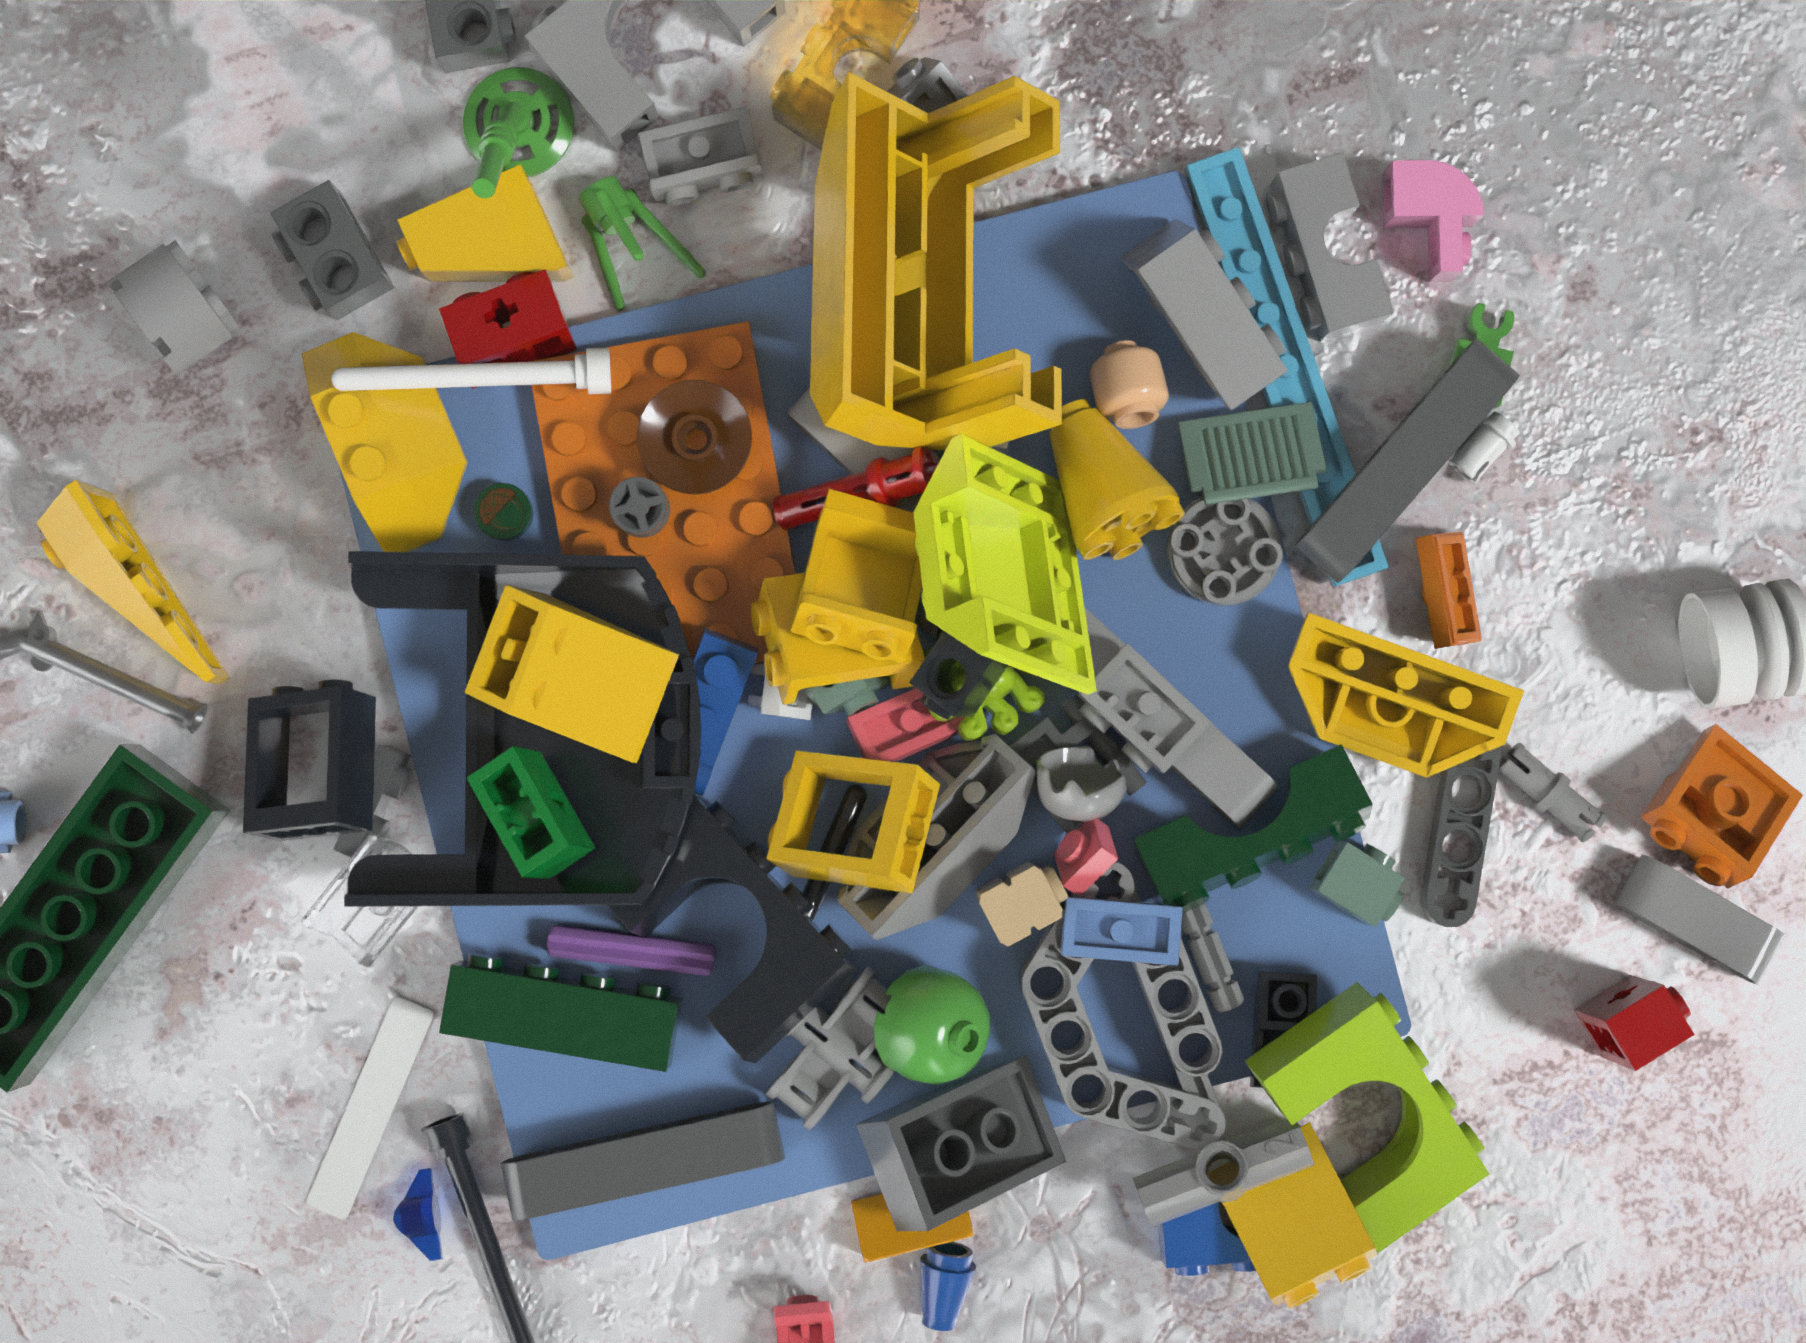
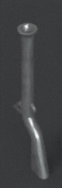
M38 610L29 630H16L0 636V660L20 652H25L32 655L31 665L37 671L45 672L56 666L184 724L191 734L198 730L205 718L207 704H192L56 642L57 632L52 627L47 626L43 611Z

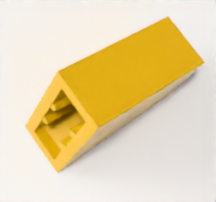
M521 164L501 173L495 193L490 198L478 197L474 194L471 186L397 219L404 237L397 239L396 242L410 271L419 268L430 282H506L516 274L523 272L535 273L546 269L551 282H564L574 277L530 178Z

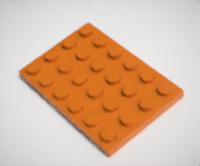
M749 321L605 347L609 348L611 394H588V389H576V383L531 385L562 555L644 556L656 572V576L661 582L668 598L677 610L692 658L695 655L703 631L707 628L758 647V654L754 664L764 663V656L768 649L764 635L757 636L755 634L751 618V604L758 601L764 578L796 574L788 530H783L779 526L773 510L774 498L781 495ZM586 351L529 362L575 360V355L586 354ZM704 380L724 387L740 401L751 423L752 447L746 465L740 474L728 485L707 494H683L665 487L647 470L638 449L637 431L645 407L661 390L681 381ZM701 430L690 432L686 438V445L692 450H700L707 443V435ZM644 477L652 480L665 492L670 502L671 514L667 525L659 533L651 537L638 538L628 535L615 524L610 514L609 501L612 492L620 482L628 478ZM650 507L649 512L646 514V518H647V515L650 513L651 508H654V507Z

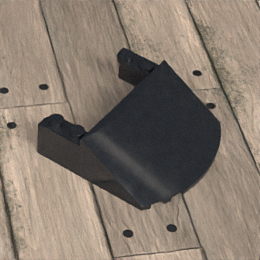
M348 551V564L351 569L353 591L357 598L369 607L376 609L467 610L466 687L506 584L545 593L679 654L637 763H632L507 714L466 694L465 854H376L367 856L358 861L350 871L348 891L344 894V907L643 905L655 888V884L658 882L671 856L674 855L680 840V834L695 792L701 743L700 698L693 658L690 656L677 610L672 605L656 576V572L644 556ZM512 746L542 753L595 846L594 850L551 879L528 878L520 875L467 780L468 776Z

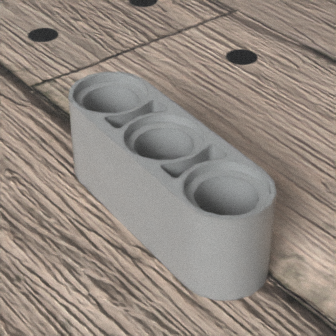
M1643 854L1614 903L1631 916L1734 975L1756 985L1760 984L1786 938L1782 931L1668 865Z

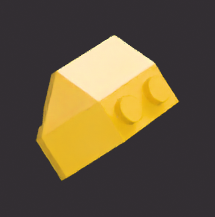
M355 332L301 353L311 401L351 496L383 552H411L441 539L468 461L437 388L340 391L333 386L331 380L333 372L339 368L427 365L424 358Z
M1309 612L1306 614L1288 663V669L1318 739L1337 746L1342 744L1343 748L1426 778L1484 752L1505 745L1524 694L1522 689Z

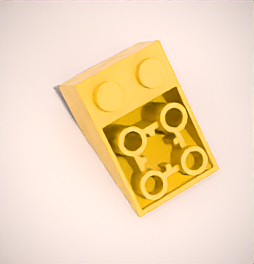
M506 584L464 693L507 714L632 763H637L679 654L545 593Z

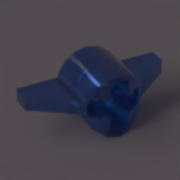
M432 1168L418 1171L404 1200L400 1202L394 1211L393 1221L395 1227L408 1237L429 1261L443 1259L440 1238L441 1213L439 1202L435 1195Z

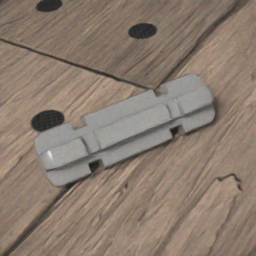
M1203 903L1192 910L1182 912L1181 928L1183 933L1190 936L1187 943L1203 983L1209 984L1211 988L1207 993L1213 1008L1218 1012H1226L1241 1005L1244 1002V997L1238 982L1230 977L1234 972L1217 931L1211 930L1210 925L1213 923L1207 905Z

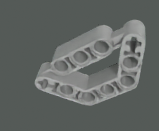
M1115 862L1103 876L1109 875L1114 870L1117 873L1114 882L1120 887L1119 892L1115 897L1106 893L1101 899L1141 903L1130 871L1123 864ZM1093 883L1081 896L1094 899L1099 888ZM1071 891L1067 894L1069 897H1078ZM1063 901L1061 904L1063 909L1062 918L1048 925L1022 966L1019 974V985L1066 1105L1074 1114L1080 1117L1190 1149L1202 1150L1208 1144L1220 1141L1225 1132L1226 1120L1207 1074L1215 1070L1220 1063L1222 1046L1181 937L1178 966L1131 962L1163 1047L1179 1085L1106 1065L1077 990V985L1094 958L1062 956L1060 954L1065 903ZM1050 966L1056 968L1061 975L1059 989L1050 996L1035 994L1030 987L1033 973L1041 967ZM1172 979L1182 980L1187 989L1185 1001L1177 1008H1163L1158 999L1159 989L1163 983ZM1061 1021H1074L1081 1026L1082 1032L1077 1045L1065 1050L1054 1046L1051 1042V1033L1055 1025ZM1189 1034H1203L1207 1040V1050L1204 1056L1194 1062L1183 1061L1179 1055L1180 1042ZM1086 1074L1099 1077L1102 1082V1088L1096 1099L1090 1102H1079L1072 1097V1085L1077 1078ZM1141 1090L1154 1093L1156 1106L1150 1115L1144 1118H1135L1128 1114L1127 1102L1130 1096ZM1170 1098H1175L1172 1105L1177 1112L1187 1115H1195L1198 1108L1202 1107V1112L1209 1119L1208 1125H1198L1195 1132L1191 1133V1128L1184 1120L1169 1115ZM1167 1119H1168V1124H1169V1125H1168L1167 1127H1164V1125H1165V1123H1166V1121H1167Z

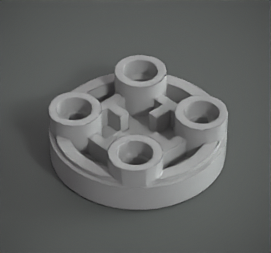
M1202 497L1185 508V515L1182 519L1172 525L1167 541V559L1172 575L1187 594L1206 604L1231 606L1252 599L1269 585L1283 558L1280 535L1275 522L1261 505L1250 498L1205 505L1204 498Z

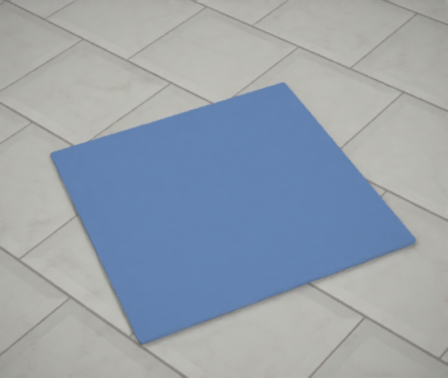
M1171 171L974 222L973 362L1016 348L1031 355V373L1051 366L1061 368L1062 406L1075 400L1086 399L1091 408L1097 409L1089 371L1093 363L1104 355V349L1115 342L1130 340L1136 342L1137 346L1148 347L1154 350L1161 360L1169 399L1164 408L1159 411V417L1154 422L1134 429L1116 428L1175 489L1183 510L1194 501L1202 498V491L1194 493L1190 491L1178 431V422L1247 412L1246 402L1244 401L1233 410H1230L1218 400L1181 347L1180 340L1163 314L1159 315L1149 301L1151 296L1133 270L1129 272L1120 259L1122 255L1174 219L1195 228L1200 233L1185 176L1179 171ZM813 264L569 327L577 347L576 351L568 353L573 354L584 352L586 348H605L749 321L781 495H787L826 481L849 476L841 466L803 433L786 415V412L810 387ZM456 356L427 363V365L458 364ZM480 386L474 389L471 387L437 388L468 464L455 502L446 521L447 525L443 537L411 552L562 555L532 386ZM1051 428L1008 442L1006 453L1003 454L1059 480L1049 437ZM935 450L939 460H941L945 450ZM340 469L360 551L383 552L357 508ZM493 484H512L525 492L531 500L533 506L532 523L529 529L517 539L510 541L494 539L485 534L475 520L474 507L476 500L484 489ZM1270 495L1250 499L1261 505L1275 522L1280 535L1283 558L1269 585L1257 596L1240 604L1231 606L1206 604L1193 598L1180 587L1172 575L1167 559V541L1172 525L1161 530L1154 529L1141 537L1143 546L1132 555L1120 560H1113L1109 552L1090 560H1084L1076 549L1084 607L1123 643H1128L1279 786L1275 793L1240 830L1224 818L1171 768L1165 773H1160L1152 766L1144 773L1134 764L1147 783L1131 796L1126 792L1117 808L1100 821L1109 826L1118 856L1116 862L1123 864L1130 871L1141 903L1160 904L1135 854L1134 838L1184 815L1202 829L1216 835L1240 837L1256 833L1271 824L1283 810L1289 796V768L1337 746L1318 739L1288 669V663L1304 619ZM818 520L788 530L796 574L805 573ZM921 594L915 617V624H918L921 614L924 610ZM375 608L436 853L465 854L466 693L464 692L466 689L467 610ZM917 625V633L922 650L932 649L939 638H933ZM1013 667L1024 680L1027 687L1035 686L1042 690L1045 694L1043 705L1035 712L1026 713L1019 710L1010 694L1003 697L1008 704L1015 708L1018 714V724L1011 732L1005 735L998 734L992 729V715L984 707L982 708L988 727L982 737L996 734L1010 746L1046 717L1050 719L1060 734L1069 729L1073 723L1060 706L1079 693V691L1033 674L1021 673ZM750 672L705 792L702 796L694 793V796L709 806L717 800L739 823V826L733 831L746 847L754 841L768 855L769 832L778 818L783 799L784 777L791 769L795 752L805 751L862 758L846 724L848 718L846 711L823 715L821 709L812 702L810 720L760 714L761 707L749 704L748 696H763L765 676ZM889 685L876 693L879 700L877 704L910 691L915 687L893 689L892 685ZM1110 727L1107 730L1120 748L1127 743L1113 728ZM958 734L897 762L917 765L930 751L973 741L964 740ZM1083 739L1080 743L1074 746L1090 747L1092 749V747L1088 744V742L1085 739ZM1094 751L1098 763L1103 766L1104 763ZM825 779L807 850L820 852L845 791L849 786L859 784L867 791L866 802L853 832L889 795L891 786ZM1030 789L1017 835L938 918L875 940L837 902L840 887H843V884L830 883L814 922L821 930L830 924L847 941L852 950L846 957L856 969L818 1004L820 1008L830 1015L840 999L867 966L875 971L874 978L886 988H889L907 970L928 965L958 974L980 992L990 1014V1035L986 1050L977 1065L963 1077L936 1085L909 1080L895 1071L868 1104L860 1099L861 1092L848 1082L829 1109L810 1131L802 1126L803 1118L778 1098L770 1100L765 1096V1093L789 1062L798 1055L804 1045L791 1035L783 1037L755 1064L742 1060L705 1018L753 972L765 949L767 927L764 913L756 898L745 887L734 884H716L705 887L687 898L648 935L651 937L707 943L715 946L714 969L708 976L551 957L548 955V934L555 925L634 934L623 925L607 905L450 906L464 961H468L469 953L493 955L503 958V968L524 971L526 962L540 963L558 967V977L580 981L581 972L599 973L615 977L614 987L636 990L637 982H651L670 986V996L683 998L672 1064L667 1072L484 1041L513 1157L765 1101H772L774 1103L785 1153L784 1160L752 1170L530 1218L539 1256L545 1260H553L873 1176L875 1173L856 1126L857 1123L904 1101L1019 1056L1026 1055L1054 1128L1086 1120V1118L1074 1114L1068 1108L1060 1093L1019 985V974L1022 966L1047 926L1040 930L1034 926L1031 927V935L1007 947L998 940L975 897L977 895V888L998 877L1003 881L1006 880L1007 872L1028 861L1041 869L1048 865L1051 868L1053 867L1061 881L1054 852L1058 849L1060 842L1066 834L1033 791ZM1360 832L1348 839L1342 840L1352 844L1361 851L1364 848ZM1333 836L1313 844L1314 851L1295 863L1283 865L1281 860H1278L1260 868L1262 875L1247 885L1231 889L1227 883L1208 892L1210 899L1204 904L1207 905L1213 923L1210 925L1211 930L1217 931L1234 972L1230 977L1238 982L1244 997V1002L1238 1007L1226 1012H1218L1213 1008L1207 993L1211 988L1209 984L1203 983L1187 943L1190 936L1183 933L1181 928L1180 937L1222 1046L1220 1063L1215 1070L1207 1074L1212 1086L1250 1077L1251 1070L1245 1060L1251 1057L1254 1010L1258 974L1260 971L1316 974V1010L1358 982L1372 997L1381 992L1388 999L1401 1018V1021L1394 1026L1400 1037L1407 1035L1411 1029V1020L1384 921L1381 919L1376 927L1364 924L1308 889L1311 881L1336 843ZM851 837L843 853L845 856L848 854ZM777 866L770 872L783 888L791 882L801 892L808 880L807 878L793 877ZM1114 870L1107 876H1100L1094 882L1099 888L1094 899H1101L1106 893L1114 897L1117 895L1120 887L1114 882L1117 874ZM1064 887L1066 893L1068 894L1069 890ZM1094 959L1077 985V990L1106 1065L1179 1085L1132 963L1129 961ZM1050 966L1041 967L1031 977V990L1040 996H1050L1059 989L1061 975L1056 968ZM1178 979L1168 980L1163 983L1158 993L1160 1005L1167 1009L1177 1008L1182 1005L1187 995L1186 985L1182 980ZM866 995L864 996L867 1000H869V1001H870L873 1005H875L878 1009H880V1010L883 1011V1012L885 1011L883 1008H881L878 1004H876V1003H875L872 999H870L868 996H866ZM1070 1020L1061 1021L1056 1024L1051 1033L1052 1044L1064 1050L1076 1046L1081 1038V1026ZM806 1022L809 1026H811L814 1030H816V1031H817L819 1034H821L824 1038H827V1037H826L825 1035H823L820 1031H818L814 1026H812L810 1023ZM1192 1033L1184 1037L1179 1046L1180 1058L1187 1062L1201 1059L1207 1050L1205 1036L1199 1033ZM851 1058L852 1061H854L857 1065H859V1066H860L862 1069H864L867 1073L871 1074L868 1070H866L863 1066H861L857 1061H855L853 1058ZM1090 1074L1080 1076L1072 1085V1097L1079 1102L1093 1101L1101 1092V1079ZM1146 1090L1135 1092L1127 1102V1109L1156 1101L1155 1094Z

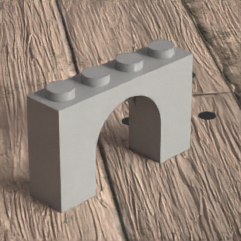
M567 0L559 8L555 6L548 7L534 18L530 24L531 31L524 37L534 55L613 149L618 152L635 138L639 132H642L659 118L654 102L612 52L611 35L617 15L629 0ZM704 0L743 47L786 13L784 0Z

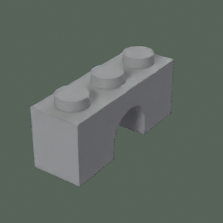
M1343 152L1279 171L1270 184L1272 190L1266 193L1267 204L1274 223H1282L1288 243L1283 245L1284 258L1291 276L1299 275L1305 296L1300 298V308L1307 328L1309 330L1316 328L1319 341L1321 342L1384 322L1394 311L1377 259L1357 265L1344 264L1330 255L1324 242L1326 226L1350 218L1360 206Z

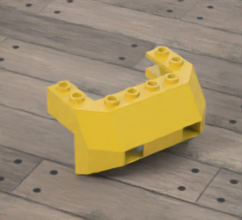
M848 71L831 104L814 190L810 396L825 426L877 446L904 448L923 446L931 450H946L951 439L959 434L992 447L1062 425L1061 368L1051 366L1031 373V355L1016 348L973 362L974 188L1060 153L1059 100L1014 75L927 113Z

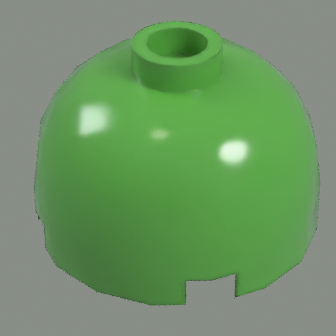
M928 965L907 970L890 985L885 994L892 996L886 1006L885 1014L877 1011L874 1022L875 1046L882 1062L888 1068L909 1080L939 1085L963 1077L977 1065L988 1043L990 1014L980 992L956 973Z

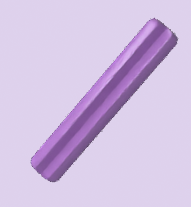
M563 925L553 926L549 931L547 941V953L551 957L708 976L712 973L716 956L715 946L712 944L651 936L645 938L635 934Z

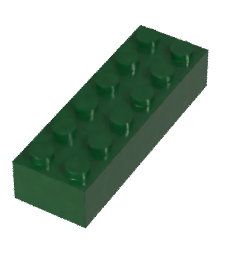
M120 744L0 907V1088L7 1093L30 1085L230 812L229 808L142 745Z

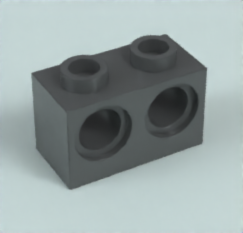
M425 0L435 58L445 73L511 61L507 43L516 41V32L510 8L501 9L500 0ZM476 21L487 24L486 32L480 39L476 41L461 39L462 32L468 24Z
M330 180L270 212L279 230L271 235L287 262L291 263L297 260L306 278L299 281V285L315 311L324 308L326 312L336 320H339L395 288L343 194ZM314 218H325L326 230L324 234L317 240L305 241L303 231L306 224ZM344 265L353 266L354 276L352 282L343 289L333 290L330 285L333 272Z

